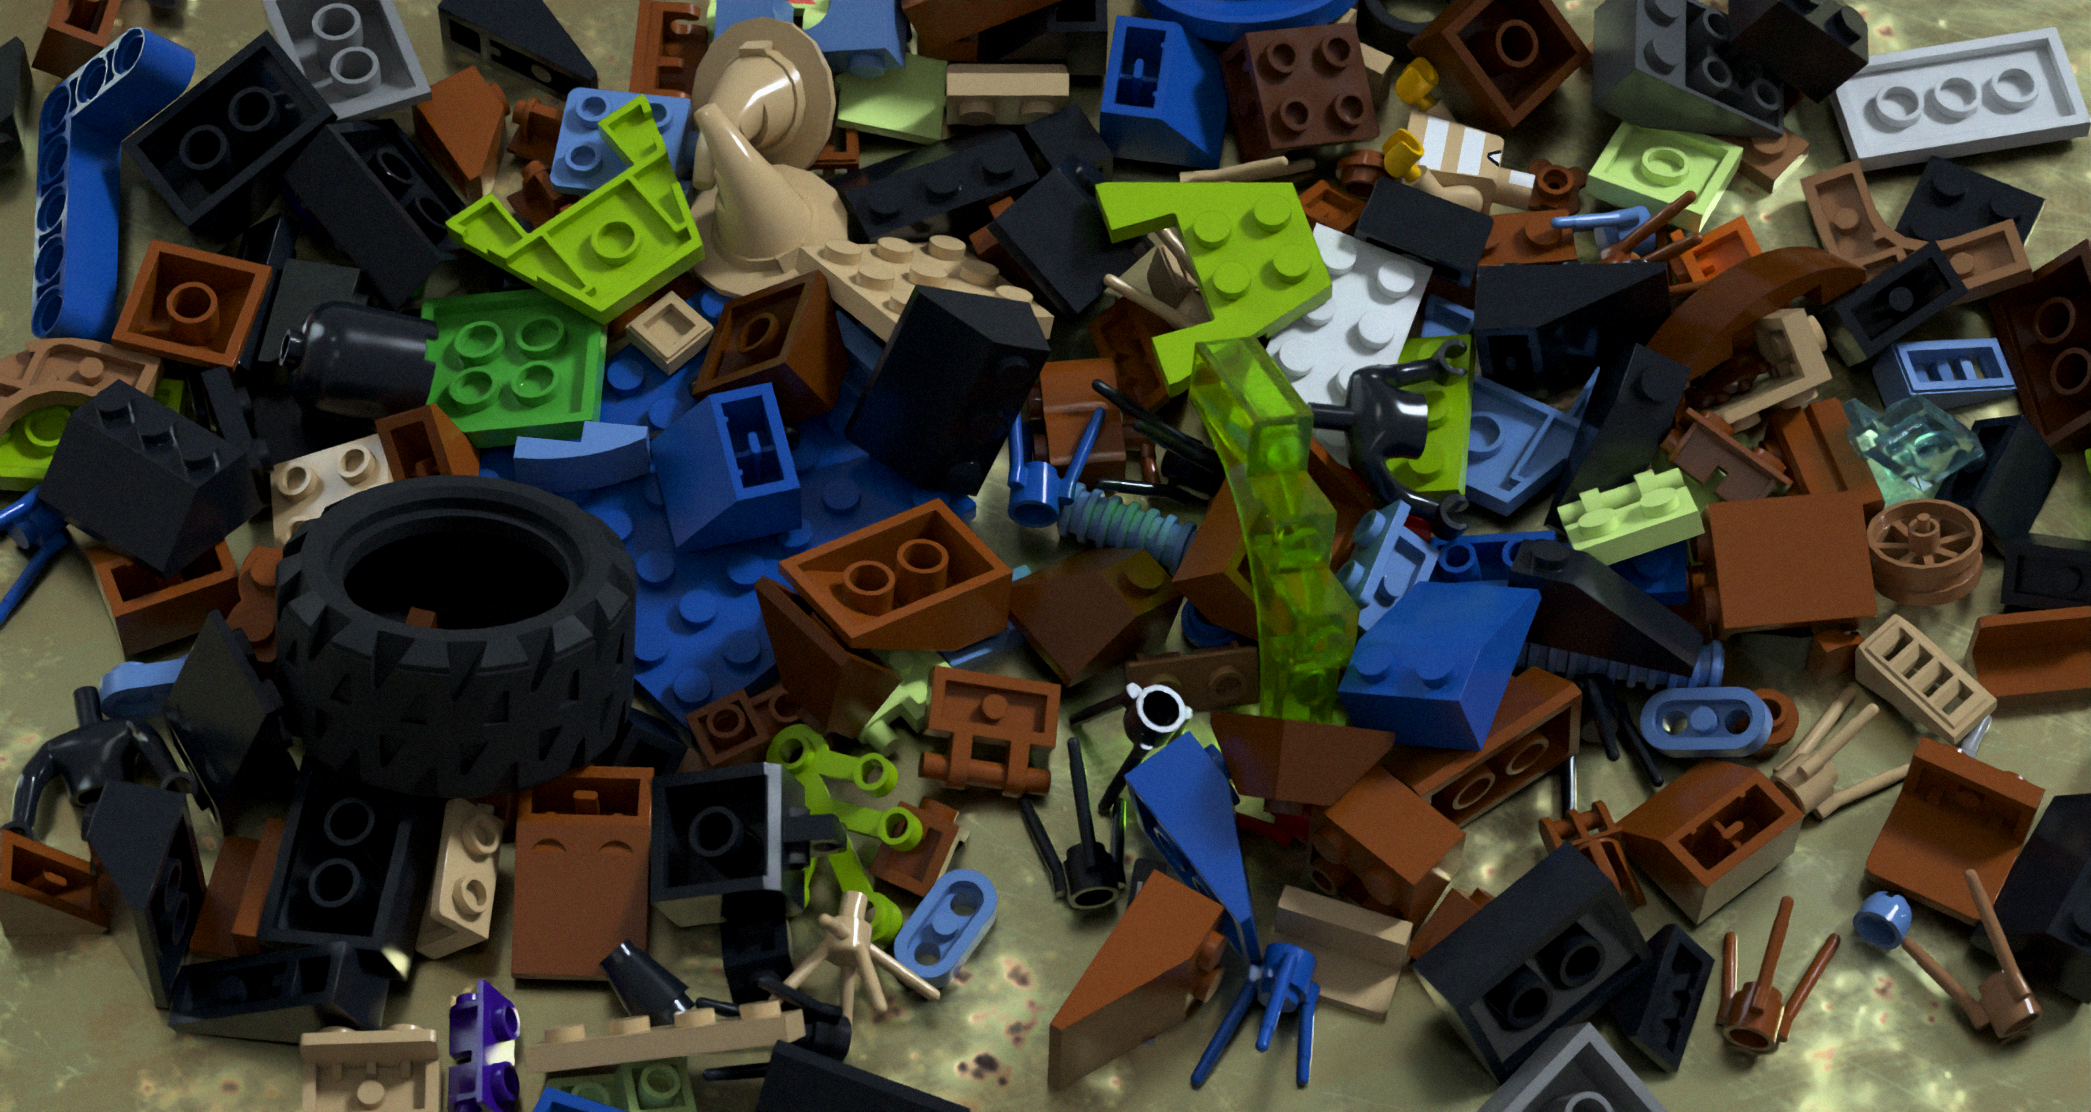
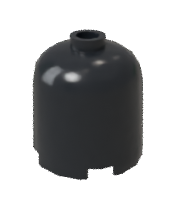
M327 301L316 305L304 317L298 331L293 329L287 330L280 349L279 365L288 367L287 382L293 401L302 411L322 419L377 434L378 431L374 421L426 405L436 368V362L424 359L426 340L434 342L438 340L439 330L436 321L352 302Z

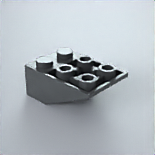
M1606 0L1594 10L1592 106L1642 128L1780 139L1784 136V80L1729 43L1728 14L1697 0Z

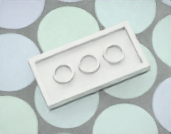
M2056 27L1869 56V64L1829 95L1851 162L1858 160L1862 172L1927 162L1931 155L1946 159L2088 136L2091 126L2089 113Z
M1316 223L1313 236L1332 282V298L1271 336L1231 438L1244 443L1249 435L1301 424L1339 464L1351 469L1347 458L1345 433L1305 427V407L1308 402L1345 406L1347 384L1353 371L1377 364H1397L1433 268Z

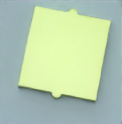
M905 52L904 69L884 70V74L879 77L862 78L853 76L848 72H841L836 76L833 84L834 89L838 91L835 126L854 128L857 131L926 145L941 141L943 112L947 111L945 88L948 61Z

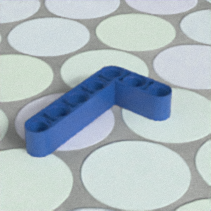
M134 26L128 29L56 86L45 100L40 113L31 330L33 335L39 339L80 338L109 344L115 329L121 141L176 100L186 90L192 79L196 63L195 54L190 49L141 26Z

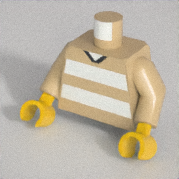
M1418 57L1403 69L1402 75L1397 79L1395 92L1404 103L1409 105L1416 104L1419 109H1411L1407 130L1403 128L1398 129L1383 144L1382 151L1384 154L1385 170L1395 177L1397 182L1485 215H1489L1492 203L1527 211L1535 175L1500 167L1505 141L1500 136L1457 123L1440 97L1434 99L1429 93L1439 83L1436 69L1425 58Z

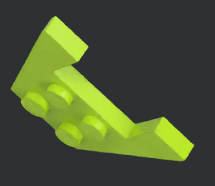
M643 93L597 123L600 137L628 167L627 170L531 233H527L490 192L445 222L449 237L460 246L602 325H606L704 260L706 256L701 237L680 182H678L667 148L662 135L658 131L649 101Z
M1103 182L1095 185L1096 200L1112 244L1170 227L1177 229L1211 321L1152 337V352L1169 398L1180 395L1191 388V380L1213 367L1217 371L1235 360V352L1260 336L1264 335L1268 339L1332 298L1331 279L1293 183Z

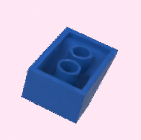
M1418 581L1357 642L1337 691L1355 728L1395 732L1394 744L1482 751L1542 597L1539 590Z
M1187 731L1124 775L1138 826L1185 886L1225 906L1222 934L1228 936V942L1248 968L1250 965H1261L1262 955L1241 831L1235 811V806L1240 803V798L1228 781L1231 779V775L1221 752L1213 744L1203 748L1193 734Z

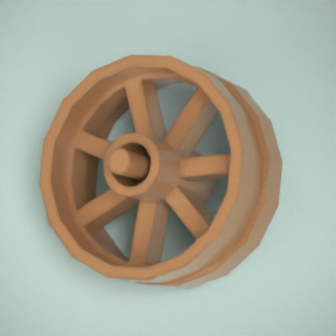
M1929 498L1905 500L1884 508L1871 519L1866 531L1874 588L1882 596L1906 605L1921 607L1942 605L1965 597L1979 584L1983 573V557L1981 554L1983 547L1982 530L1979 520L1967 508L1945 500Z

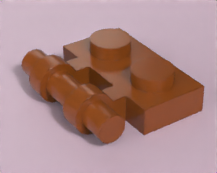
M935 665L929 671L923 734L948 738L946 755L922 752L918 764V777L942 781L943 788L964 790L967 784L999 789L1000 796L1021 799L1023 793L1047 796L1051 784V772L1049 770L1029 768V751L1050 753L1056 747L1061 685ZM972 742L1004 746L1003 764L971 759Z

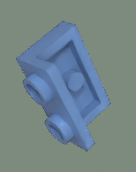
M1401 499L1379 511L1372 509L1361 518L1352 534V541L1356 544L1349 561L1339 569L1330 585V591L1334 596L1324 619L1357 642L1418 581H1429L1440 554L1439 550L1404 526L1411 506Z

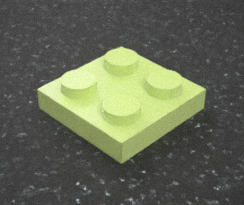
M1623 119L1589 172L1584 194L1607 201L1609 204L1620 208L1643 205L1649 211L1650 216L1653 217L1689 190L1694 191L1697 196L1696 200L1666 224L1699 233L1740 167L1744 148L1703 133L1642 128Z

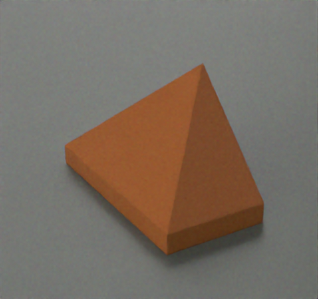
M1122 296L1088 326V330L1100 357L1113 358L1117 390L1150 412L1156 413L1173 397L1169 398L1153 355L1152 337L1174 332L1175 330L1163 318Z

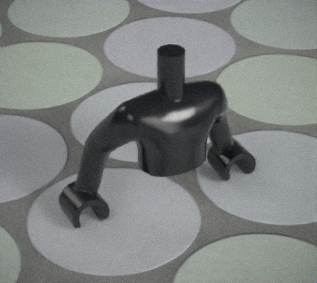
M1449 339L1444 342L1428 359L1392 365L1377 364L1355 370L1348 380L1345 406L1308 402L1304 411L1305 427L1345 433L1348 463L1352 471L1378 499L1386 505L1401 499L1411 506L1409 515L1429 522L1432 533L1444 541L1455 540L1469 529L1468 524L1455 523L1447 516V512L1456 513L1463 511L1469 505L1467 497L1461 494H1451L1440 502L1432 497L1416 492L1402 484L1387 467L1386 461L1392 458L1418 460L1421 457L1427 439L1428 413L1426 398L1424 394L1398 388L1430 380L1444 387L1452 386L1459 382L1468 371L1465 368H1454L1445 360V358L1454 359L1461 357L1467 351L1464 341L1458 339Z
M83 686L73 692L78 728L47 740L22 768L15 785L10 822L3 825L0 830L5 829L42 843L33 829L36 821L38 801L43 788L49 781L56 777H61L67 789L69 803L78 810H86L91 801H99L107 778L137 784L136 764L140 754L161 782L160 789L182 794L192 793L201 811L207 809L209 799L197 779L192 774L179 769L166 743L148 722L140 716L132 715L103 720L98 689L93 686Z

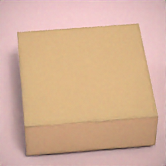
M672 290L625 326L626 338L668 376L709 345L714 335V327Z

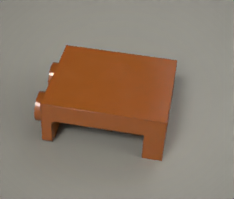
M1861 490L1707 503L1701 512L1700 517L1705 533L1690 538V546L1694 562H1703L1706 586L1699 587L1698 607L1702 624H1711L1713 639L1727 641L1734 633L1839 624V628L1843 632L1866 630L1878 616Z

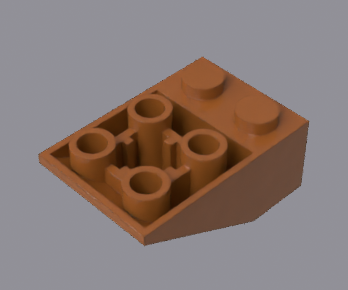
M583 766L566 771L557 780L519 791L515 847L512 978L608 981L606 973L598 964L629 938L637 948L639 947L646 954L648 953L651 910L652 777H655L654 768Z

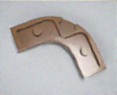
M1858 160L1800 179L1805 199L1824 250L1865 269L1866 281L1929 243L1927 241L1906 238L1886 225L1875 208ZM2013 218L1955 238L1936 241L1969 291L1948 306L1974 301L2034 281L2032 268Z
M49 338L25 343L26 350L0 360V439L12 423L31 411L57 404L82 406L118 379L153 398L165 373L162 358L89 339Z

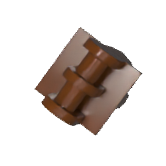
M1602 800L1593 802L1591 810L1579 813L1574 808L1567 810L1564 819L1554 822L1549 817L1539 819L1540 836L1549 855L1563 844L1561 840L1571 837L1572 842L1570 843L1613 881L1629 912L1634 913L1643 910L1647 906L1644 893L1620 845L1623 829L1621 826H1615ZM1598 829L1599 833L1589 835L1588 831Z

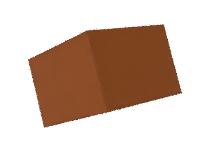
M436 403L374 421L394 481L433 475L479 476L481 452Z
M0 830V921L5 937L100 934L108 929L109 923L105 908L99 907L98 897L100 888L95 875L90 873L89 861L11 831Z

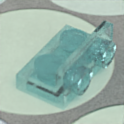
M1918 393L1911 398L1893 403L1885 410L1882 416L1855 398L1843 404L1851 426L1846 428V435L1855 452L1865 461L1871 458L1879 463L1892 479L1902 478L1922 492L1985 454L1980 440L1974 431Z

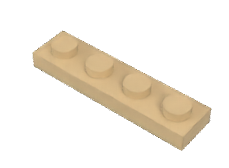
M765 1000L739 1005L740 1016L715 1019L714 1008L710 1007L673 1013L675 1024L650 1027L649 1015L610 1020L608 1021L610 1032L586 1035L584 1023L549 1027L544 1029L545 1040L523 1047L527 1074L753 1048L775 1045L778 1039L790 1043L806 1036L802 1009L781 1011L779 1000Z

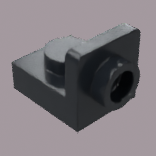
M787 915L741 919L720 924L723 968L733 1003L741 1005L768 1000L772 993L758 986V978L766 975L783 983L795 970L791 930ZM786 1001L780 1005L781 1011L799 1009Z

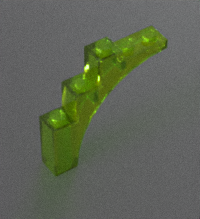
M1255 336L1195 342L1188 398L1206 426L1224 467L1238 511L1248 554L1257 613L1260 652V716L1331 725L1339 668L1348 666L1355 650L1360 610L1329 568L1337 511L1307 472L1314 414Z

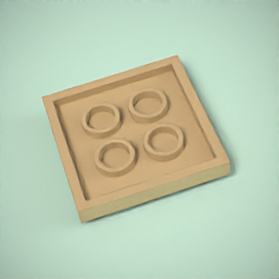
M935 235L930 237L929 242H907L899 238L883 237L878 240L877 244H856L847 240L831 239L826 241L825 246L799 247L795 270L803 275L819 269L827 278L832 300L886 343L916 284L1028 302L1045 338H1050L1054 316L1033 301V296L1030 292L1015 287L1000 276L997 267L979 260L967 251L965 243L959 239Z

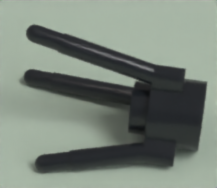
M1093 380L1091 386L1094 391L1137 419L1133 423V429L1137 433L1166 449L1161 462V474L1168 478L1167 484L1099 477L1095 481L1098 489L1165 498L1182 506L1187 503L1191 495L1202 500H1209L1216 494L1227 471V459L1223 453L1206 447L1202 441L1182 433L1102 380Z
M1598 673L1581 675L1571 680L1582 692L1581 737L1589 742L1601 741L1608 760L1615 762L1620 757L1614 736L1619 727L1651 784L1654 787H1661L1664 779L1631 719L1627 703L1618 701L1612 680L1608 676ZM1576 754L1562 762V819L1565 818L1567 810L1576 809Z
M1130 683L1122 693L1070 715L1068 719L1071 726H1078L1122 708L1126 709L1123 718L1124 729L1127 737L1134 745L1099 801V811L1105 813L1110 810L1127 785L1124 775L1141 764L1152 748H1158L1165 744L1167 746L1183 735L1185 725L1193 717V711L1190 707L1185 706L1180 695L1173 689L1164 685H1151L1142 690L1137 684Z
M1071 737L1067 741L1081 843L1071 846L1066 851L1067 859L1063 864L1030 799L1022 796L1021 799H1018V806L1051 874L1054 895L1057 897L1067 895L1069 905L1074 908L1094 909L1113 903L1120 896L1119 889L1127 886L1123 867L1126 802L1123 798L1118 797L1113 803L1109 852H1106L1105 845L1096 842L1080 741L1076 737Z
M766 975L758 978L757 984L760 988L803 1011L806 1036L790 1042V1044L840 1062L844 1061L851 1044L852 1030L849 1018L843 1015L842 1006L820 1002ZM699 997L695 1001L697 1009L713 1007L715 1014L726 1018L740 1016L739 1005L705 997ZM769 1062L708 1068L703 1071L702 1078L706 1082L765 1078Z

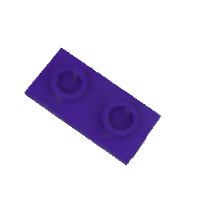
M485 979L478 980L477 994L466 993L457 996L456 1005L449 1009V1055L454 1060L471 1057V1062L449 1067L448 1112H514V1101L519 1097V1078L514 1068V1042L520 1034L519 1015L516 1007L510 1000L506 999Z

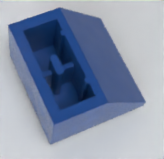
M1116 15L1100 110L1099 135L1113 153V157L1217 170L1220 164L1229 106L1218 58L1219 54L1177 22Z
M771 382L708 395L650 442L651 455L677 555L802 528L800 485Z

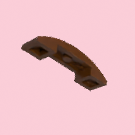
M1808 246L1779 248L1761 253L1730 267L1699 288L1667 318L1645 347L1690 368L1691 371L1687 382L1733 357L1732 335L1801 295L1820 305H1824L1866 281V270L1823 249Z

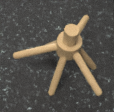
M858 891L842 893L838 916L831 917L828 914H822L819 917V924L825 929L824 940L819 946L794 961L795 970L783 982L797 989L825 959L831 964L841 967L839 1006L843 1008V1015L849 1018L851 1030L855 967H859L874 1010L878 1014L886 1013L888 1006L872 961L930 1001H937L940 997V992L935 987L871 943L873 928L868 922L864 921L868 897ZM772 994L768 999L779 1000L780 1005L784 1002V1000L776 997L774 994Z

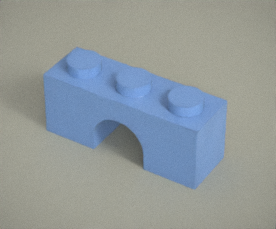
M716 0L714 40L733 24L758 17H769L793 23L794 7L788 0ZM831 0L824 18L815 26L802 30L817 42L832 73L848 72L856 77L875 78L882 76L884 70L905 68L907 16L902 10L900 0Z

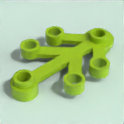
M806 724L791 725L780 731L773 738L772 744L768 747L766 762L782 765L805 786V806H807V809H810V815L833 813L839 817L840 822L846 824L847 831L882 840L895 851H909L919 843L923 833L922 824L906 808L892 807L882 812L833 799L823 778L856 784L871 797H884L895 788L898 782V771L883 755L869 753L861 758L830 751L827 739ZM803 746L802 756L796 762L789 763L790 757L795 750ZM877 767H883L882 777L876 783L868 784L870 772ZM907 820L908 827L906 832L898 838H892L894 826L901 821ZM847 833V851L830 854L827 857L843 893L846 891H858L868 897L866 912L875 907V917L869 923L873 928L871 943L882 950L895 942L897 934L903 927L902 913L898 906L886 896L873 891ZM819 857L810 858V867L805 868V908L810 899L808 886ZM792 913V914H786V915H787V917H792V916H796V915H798V914H800V913Z

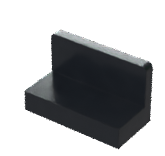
M1382 176L1377 179L1367 207L1365 206L1354 238L1432 267L1431 275L1469 289L1492 230L1494 220L1483 213Z
M2024 414L1975 420L1934 499L1950 501L1967 508L1979 520L1981 530L2002 556L2005 557L2007 540L2029 533L2062 468V463Z
M2026 533L2007 540L2000 603L2042 610L2091 606V541L2038 533Z

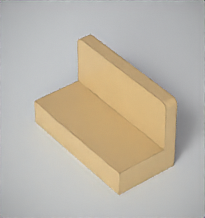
M1285 884L1277 906L1275 929L1270 944L1278 942L1293 944L1309 951L1315 956L1317 965L1312 981L1321 987L1317 1001L1383 1020L1387 1017L1408 955L1406 952L1410 944L1413 923Z

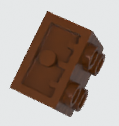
M1352 22L1248 32L1218 56L1242 164L1280 157L1289 150L1369 142L1380 135L1356 26Z

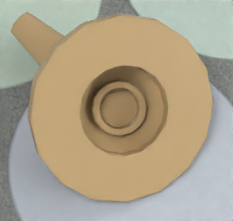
M758 17L733 24L710 44L696 69L691 97L695 131H699L695 149L692 186L698 190L708 191L712 190L716 184L714 174L716 165L694 117L695 112L699 108L711 103H715L754 149L770 165L785 164L807 170L816 162L831 134L836 107L831 68L817 42L794 23L769 17Z
M715 103L707 104L695 112L694 117L716 165L714 168L716 179L714 188L703 191L698 195L690 209L706 256L704 260L692 267L697 278L711 289L713 288L718 294L737 299L801 276L795 270L800 246H825L826 241L831 239L849 241L848 213L833 187L813 172L785 164L770 165Z

